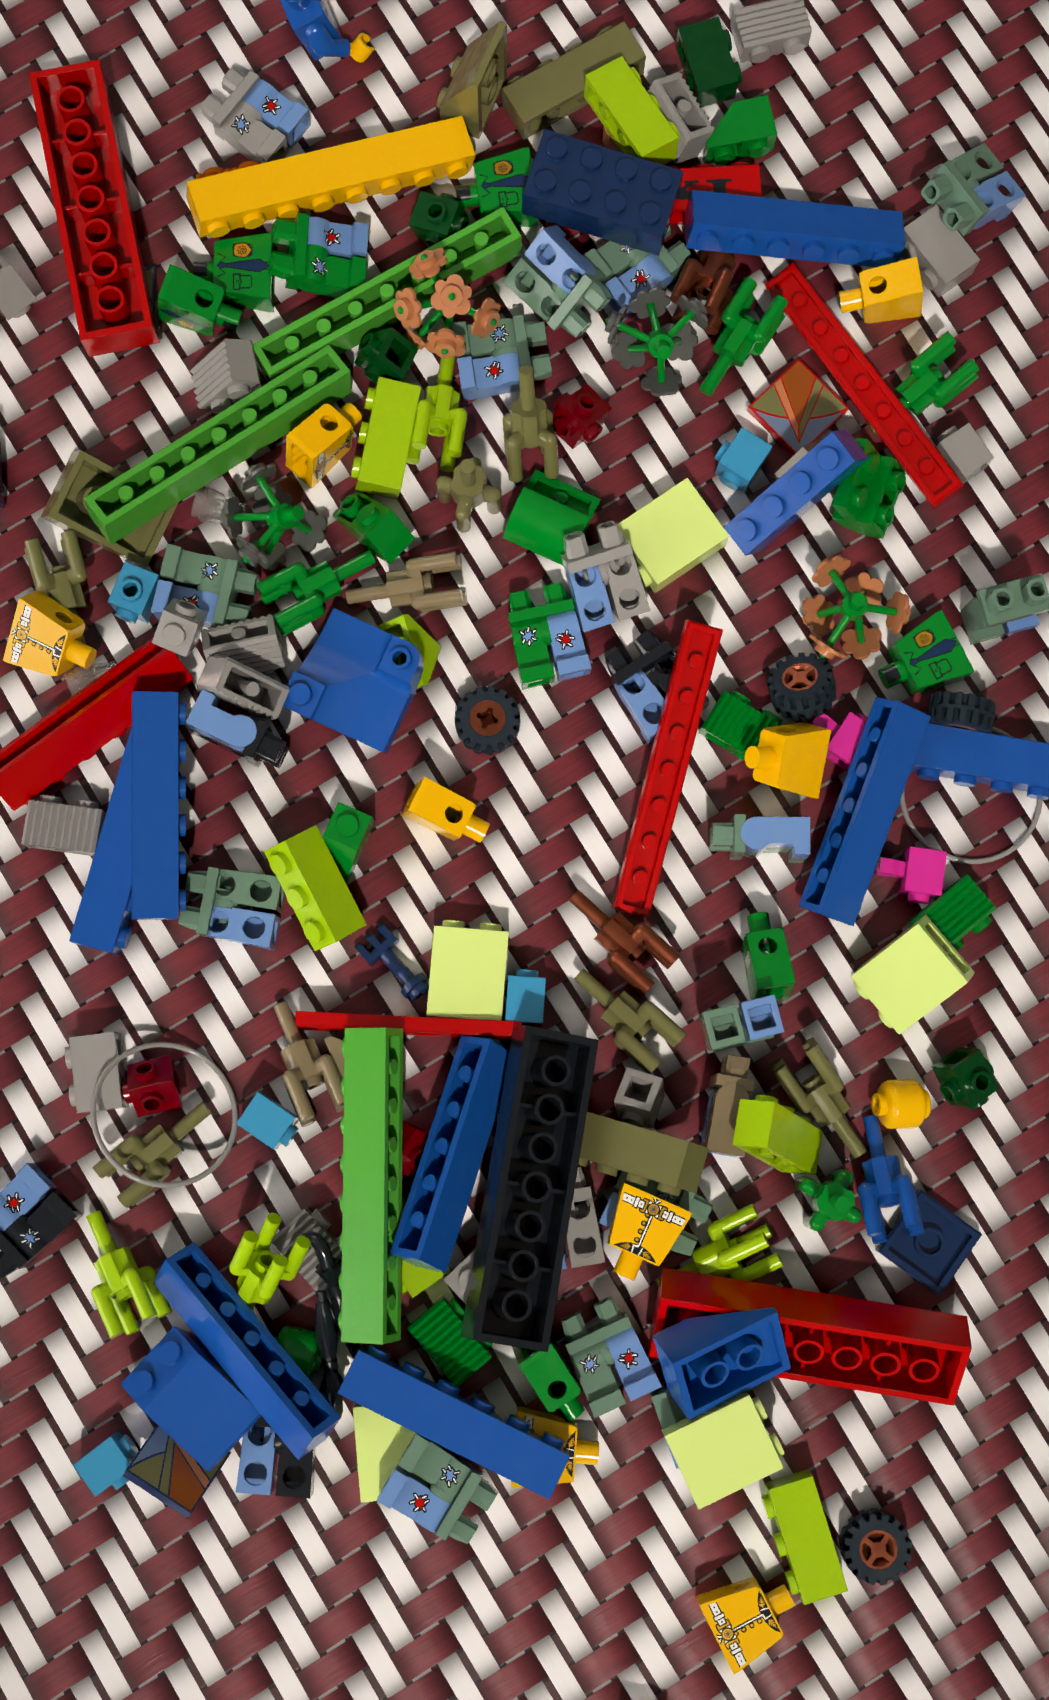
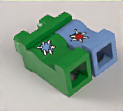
M299 212L294 220L276 219L271 229V242L288 245V254L273 251L270 256L268 274L286 279L285 288L293 290L299 288L306 292L338 298L365 283L367 263L365 257L368 247L369 224L354 222L353 225L329 222L320 217H309L308 214Z
M561 582L542 587L545 605L532 607L528 590L510 594L508 624L522 690L554 683L555 675L547 649L549 645L558 682L590 675L592 668L581 635L573 598H567Z

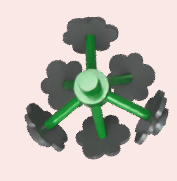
M661 287L641 290L637 293V298L629 303L630 311L637 313L638 318L644 319L650 316L653 331L646 334L637 328L622 323L628 307L626 304L623 305L620 313L613 311L611 316L606 318L607 325L604 330L610 333L608 344L611 345L614 338L617 344L612 347L611 355L614 360L620 361L623 369L628 370L632 366L635 368L643 366L645 363L643 352H650L653 357L657 358V371L649 370L646 373V378L641 380V388L644 391H651V394L656 397L674 395L679 391L682 377L679 374H675L672 368L665 367V359L674 361L679 358L682 361H688L693 357V347L698 344V337L692 334L693 329L689 321L695 322L702 329L708 327L707 322L709 321L706 317L707 309L702 302L694 297L689 300L685 295H681L677 300V304L686 314L676 324L668 323L664 330L661 329L658 317L664 314L665 307L671 302L670 297L665 295V290Z
M263 463L252 465L244 473L245 478L241 481L242 484L240 485L242 491L253 486H260L254 492V499L256 501L251 506L254 513H244L243 507L239 505L238 497L228 498L225 500L224 507L221 510V523L227 529L230 539H236V544L241 548L238 554L245 563L253 567L259 563L264 569L274 571L277 566H283L287 561L284 556L286 549L282 543L278 542L284 530L292 528L295 532L292 536V542L300 545L303 551L311 552L315 549L317 543H322L325 540L326 535L323 531L326 529L328 522L326 517L316 515L311 510L307 511L304 515L302 507L298 505L292 507L291 495L287 492H282V488L278 484H272L269 487L265 480L276 473L275 464L271 463L265 466ZM243 521H260L262 524L269 526L259 539L251 538L247 542L243 537L238 536L242 534Z

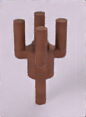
M703 251L699 261L695 258H689L686 261L670 296V300L677 304V300L681 295H685L689 300L692 297L696 298L698 295L707 299L705 308L707 313L711 315L705 331L711 335H717L723 323L721 319L722 313L734 296L729 285L737 262L736 258L731 256L730 253ZM678 304L671 318L675 324L686 314Z
M580 890L569 899L579 911L601 930L594 940L610 953L608 965L642 997L655 982L634 964L635 960L647 950L668 970L681 956L646 923H639L634 926L620 912L610 919Z

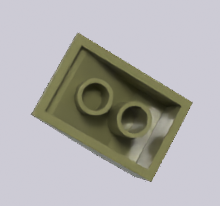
M502 21L467 46L463 57L457 56L451 70L452 81L448 88H442L437 100L436 107L440 109V121L463 116L468 134L477 139H480L507 80V23Z
M82 450L72 452L44 508L41 518L66 531L75 530L76 536L147 568L178 503L110 545L90 518L84 498L123 473Z

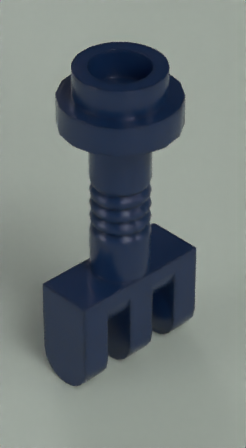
M381 922L376 928L385 939L379 942L370 932L365 938L374 948L368 952L367 948L360 942L354 948L371 966L381 960L404 985L400 993L405 998L410 997L413 1001H416L429 989V985L426 982L427 977L423 973L415 976L400 961L398 956L391 950L399 941Z

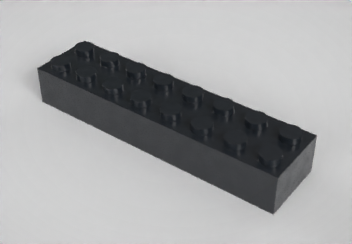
M528 1025L513 1028L461 1330L462 1337L476 1341L548 1352L599 1042L597 1039Z

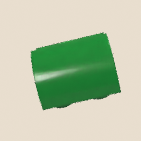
M855 438L854 440L869 459L838 484L831 504L835 508L832 519L841 526L856 533L883 539L887 527L893 522L894 506L898 495L904 490L906 473L894 457L881 456L868 439Z
M535 469L527 486L523 487L515 503L503 538L563 566L560 556L565 554L563 536L576 531H582L585 534L599 507L601 499L556 478L549 479L545 477L544 473Z

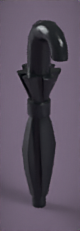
M313 1231L304 1233L302 1236L307 1237L311 1241V1245L315 1250L319 1262L315 1272L327 1283V1288L331 1295L332 1311L339 1328L338 1317L342 1306V1291L339 1288L341 1259L335 1261L327 1241L321 1234ZM346 1342L348 1347L351 1348L352 1354L356 1355L360 1348V1343Z
M319 1290L316 1292L315 1339L323 1358V1370L325 1371L319 1392L327 1395L325 1399L338 1415L342 1417L343 1399L341 1395L337 1394L344 1381L338 1371V1359L336 1357L338 1330L330 1302L327 1299L326 1290Z

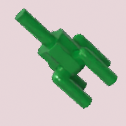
M745 277L722 313L721 319L723 324L719 330L720 337L713 346V351L719 355V358L699 388L707 396H712L731 365L742 367L750 354L755 356L761 355L785 318L783 311L788 305V301L780 295H776L759 323L752 317L745 315L755 300L752 293L757 287V283L749 277Z
M948 331L910 363V376L895 388V392L900 397L898 400L906 410H910L916 416L932 403L937 408L944 407L979 378L976 373L980 369L972 359L968 360L947 379L936 368L956 351L953 347L956 340ZM868 424L867 426H868L869 429L872 431V433H873L875 436H878V435L874 432V430L871 428V426Z
M368 550L333 569L326 560L308 570L303 563L296 562L261 580L256 585L260 591L259 596L265 606L291 592L293 593L297 603L274 615L277 622L276 626L282 637L322 617L325 613L323 603L343 593L339 582L375 564L376 561L371 551Z
M834 1169L831 1172L832 1181H825L820 1184L808 1177L800 1176L795 1179V1188L811 1196V1204L814 1209L812 1214L808 1213L803 1217V1224L806 1228L820 1231L828 1220H845L852 1223H857L861 1220L862 1213L855 1207L854 1194L852 1190H847L853 1180V1175L849 1170Z

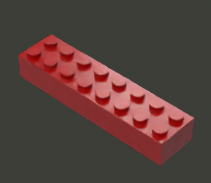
M100 60L29 73L80 341L89 357L158 344L160 341L108 81Z
M662 1268L650 1324L649 1357L659 1358L652 1335L687 1318L774 1307L778 1313L791 1369L775 1377L954 1406L972 1349L967 1316Z

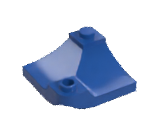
M333 608L313 648L298 670L293 671L287 684L289 693L283 707L387 754L418 687L424 665L422 652L417 646ZM405 653L407 660L403 665L399 666L396 661L399 654Z

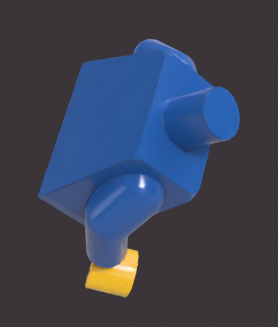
M280 0L294 33L315 62L323 57L346 58L350 54L355 61L363 63L375 50L374 47L367 46L371 38L365 33H359L352 43H349L348 39H343L327 0Z

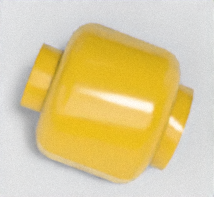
M887 1080L880 1085L878 1092L873 1094L871 1107L873 1114L878 1116L884 1127L888 1129H913L919 1127L924 1119L928 1118L931 1111V1099L928 1091L923 1089L921 1084L915 1080Z

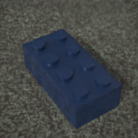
M544 129L522 194V214L659 256L681 190L684 171Z

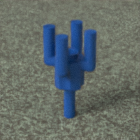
M870 1115L864 1117L863 1122L871 1158L862 1163L865 1182L858 1186V1194L867 1235L872 1237L873 1244L887 1242L888 1239L881 1208L893 1207L899 1204L905 1228L909 1229L910 1236L924 1234L925 1229L914 1185L911 1183L908 1175L902 1174L899 1157L897 1155H886L878 1116Z

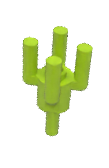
M455 356L451 358L441 357L437 385L427 386L424 399L418 403L406 461L408 464L416 465L419 463L421 450L426 448L428 434L436 437L444 436L440 463L441 471L453 472L456 458L462 455L467 411L459 407L460 393L456 392L451 386Z
M752 1203L709 1224L707 1231L712 1241L694 1249L692 1252L694 1262L677 1270L719 1277L729 1274L731 1279L752 1282L783 1267L784 1264L778 1252L745 1268L743 1267L741 1260L769 1247L768 1239L773 1237L767 1223L737 1238L730 1239L726 1234L759 1217ZM660 1278L656 1280L658 1287H659Z
M100 1210L86 1216L103 1255L93 1263L102 1283L93 1287L91 1295L109 1337L114 1338L124 1332L128 1336L140 1330L128 1301L132 1297L143 1321L155 1315L158 1318H162L172 1313L168 1301L153 1284L157 1276L151 1266H144L138 1269L128 1246L117 1250Z
M269 1213L259 1234L251 1230L244 1232L229 1265L231 1274L239 1276L236 1282L238 1295L252 1311L256 1303L264 1305L269 1302L280 1280L290 1281L296 1277L311 1246V1241L307 1237L299 1236L288 1258L281 1254L275 1255L271 1253L270 1245L282 1221L281 1217L276 1213Z

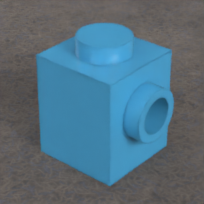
M742 427L732 443L726 440L717 452L714 459L719 461L715 474L720 476L719 480L728 488L733 490L739 488L746 492L768 459L773 446Z
M124 562L108 599V603L116 611L115 616L132 624H135L137 619L148 623L152 615L151 607L158 579L162 580L160 576Z
M517 969L516 976L508 975L505 1021H520L522 1024H543L546 978H539V971Z
M263 1092L256 1093L236 1123L272 1149H278L281 1144L287 1147L299 1130L294 1125L298 1117Z
M116 1431L73 1466L96 1497L111 1485L115 1490H118L129 1481L123 1477V1474L139 1451L128 1435L122 1437L119 1431Z

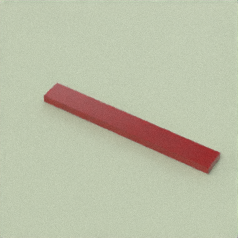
M794 262L764 284L773 299L776 295H780L788 301V305L783 311L932 508H936L962 489L964 486L961 480Z
M685 620L611 907L615 910L649 918L723 629Z

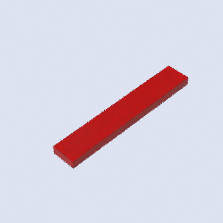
M296 1011L295 1025L301 1030L345 1032V1028H403V1035L461 1038V1035L486 1039L511 1040L513 1028L523 1026L520 1021Z

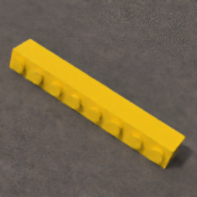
M458 116L187 181L186 198L199 237L210 236L217 238L228 234L230 230L241 227L254 229L260 227L266 221L278 218L290 220L295 218L298 212L302 213L310 210L323 212L329 210L335 204L347 201L350 204L362 202L371 195L380 193L385 196L392 195L402 188L412 185L425 187L432 184L435 180L445 177L457 179L471 171L476 154L463 116Z

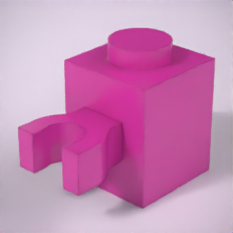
M850 712L839 725L826 714L819 717L816 715L811 724L831 729L826 758L848 772L868 717L861 713L854 715Z
M910 846L903 851L902 861L880 858L876 864L875 875L900 878L898 894L908 895L907 901L912 903L930 904V899L942 896L947 852Z

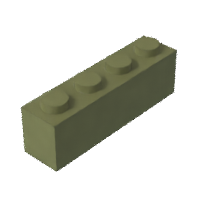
M625 22L615 27L607 26L584 44L582 42L576 43L567 50L566 54L557 59L545 60L538 65L535 71L524 77L517 76L511 79L502 88V106L523 140L588 105L584 98L586 74L622 56L630 68L634 67L639 75L644 74L646 55Z
M587 1112L579 1165L587 1167L588 1160L596 1162V1171L617 1177L618 1170L627 1172L625 1179L627 1181L648 1186L650 1179L659 1182L657 1190L679 1196L681 1189L696 1193L709 1148Z

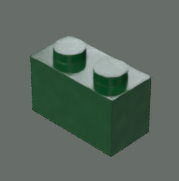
M719 17L678 27L675 47L687 85L690 86L689 90L693 91L692 96L696 97V102L700 103L699 108L735 99L738 84L742 82V74L739 63L732 60L730 54L732 50L731 37L727 29H722Z

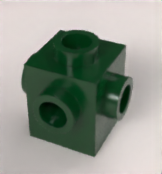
M421 191L408 225L418 239L423 240L426 245L431 247L469 226V219L460 200L455 196L447 193H441L440 196Z
M393 328L371 332L361 340L358 347L360 352L354 364L361 368L366 378L374 383H377L378 377L398 381L404 379L418 348Z
M958 1047L931 1066L940 1083V1092L950 1105L975 1109L987 1103L989 1100L988 1096L999 1089L994 1078V1069L984 1058L980 1049Z

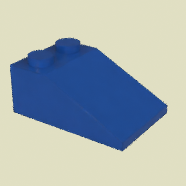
M774 1307L687 1318L652 1335L668 1392L688 1420L791 1369L778 1313Z
M175 1326L120 1384L143 1412L209 1472L261 1417V1414L197 1337Z

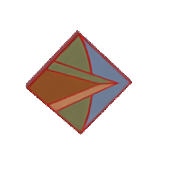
M797 359L747 408V412L792 456L803 446L818 441L849 410V407L800 359Z

